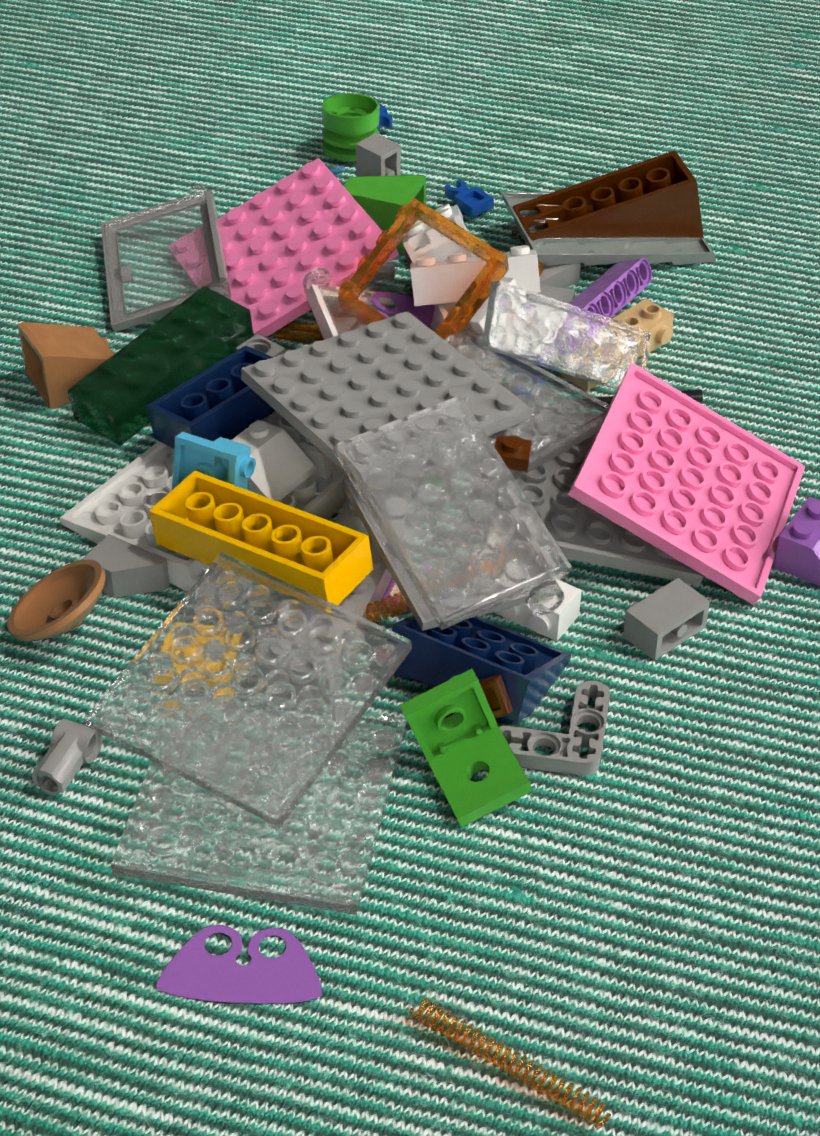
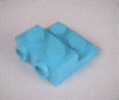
M181 432L175 436L172 490L195 470L252 492V490L247 489L248 478L252 476L256 466L255 459L250 457L251 447L222 437L215 441H210Z

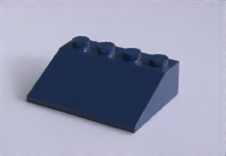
M441 602L432 606L431 609L435 610L450 605ZM414 615L393 624L383 666L394 670L395 675L400 678L418 680L427 684L428 689H432L470 669H473L478 680L501 674L513 711L509 715L498 717V719L513 723L519 722L534 711L570 662L571 654L477 616L422 631Z

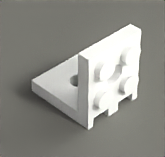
M445 204L434 210V216L426 221L418 218L405 226L407 230L403 232V245L412 263H416L417 258L434 256L435 261L448 259L447 255L453 253H466L467 257L479 256L464 225L463 216L458 205L450 207L449 204Z

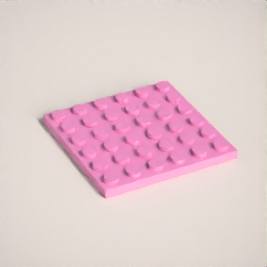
M317 158L305 164L291 175L282 178L278 183L265 191L257 193L242 205L231 209L227 214L218 219L232 296L207 303V305L238 347L256 334L266 338L310 311L311 307L304 288L309 291L311 284L318 285L320 292L332 294L336 286L349 287L399 256V253L391 240L320 158ZM203 227L169 248L171 254L199 293L214 289Z
M631 363L619 384L568 495L699 572L704 577L731 591L736 596L755 605L761 598L776 555L779 535L785 528L805 466L651 373Z

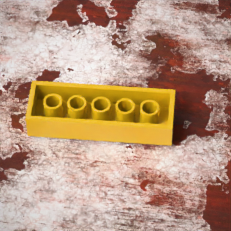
M195 470L149 510L157 545L329 614L373 570L368 535Z

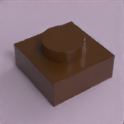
M497 436L492 467L527 472L532 440L522 439L518 436Z

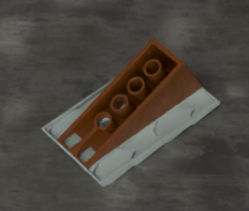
M676 151L555 192H501L508 212L515 220L516 226L521 231L526 244L531 250H536L538 263L542 265L583 263L584 266L621 263L640 258L647 259L649 264L672 262V265L716 262L715 253L703 235L697 181Z

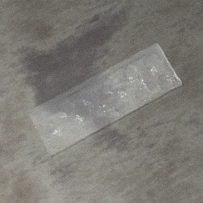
M498 280L491 282L481 347L617 390L631 363L646 371L651 332Z

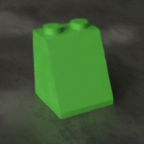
M426 176L350 177L344 184L346 190L396 246L399 255L405 256L403 250H405L403 232L407 230L405 226L418 218L426 221Z

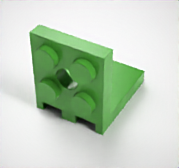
M473 669L456 675L448 681L425 693L418 694L400 705L461 827L533 791L527 776L495 720ZM451 713H454V714L451 715L450 717L445 718L447 715H449V714H451ZM480 770L489 771L488 776L482 781H471L474 773Z

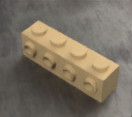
M648 299L642 300L607 321L571 354L561 356L559 375L588 392L618 372L625 370L631 363L646 357L650 352L668 343L673 335L674 314Z

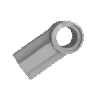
M67 719L60 720L53 731L50 742L51 747L32 773L33 783L39 786L46 794L56 796L58 793H63L83 763L90 764L98 756L103 740L101 730Z

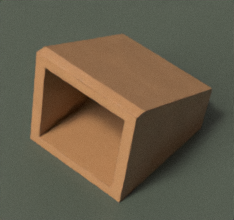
M31 322L18 324L26 376L51 410L122 386L120 374L124 371L122 360L118 354H114L110 350L106 338H101L93 327Z

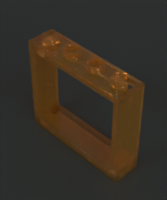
M413 197L407 206L403 205L398 210L395 222L389 230L386 229L379 235L376 247L370 255L366 254L362 257L357 266V272L351 279L343 282L337 297L342 310L366 325L387 319V317L360 301L358 297L415 222L420 220L487 262L435 331L437 335L452 346L475 313L508 272V257Z

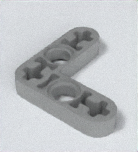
M598 681L582 682L577 687L569 734L500 726L499 728L521 768L577 776H589L597 772L601 764L610 691L606 685ZM589 698L596 699L595 709L587 708ZM583 723H591L598 729L593 732H585L579 729L578 726ZM523 745H527V751H522ZM540 746H547L552 748L554 753L543 756L536 753L534 749ZM581 746L589 747L587 759L579 758Z

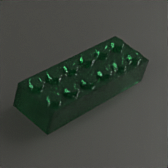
M206 286L201 287L67 390L75 420L121 446L150 423L147 410L148 404L236 352V347L254 336L250 309Z

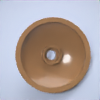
M87 559L72 562L51 572L33 585L15 604L8 617V630L16 639L39 641L76 629L93 610L102 594L106 578L104 569L97 561Z

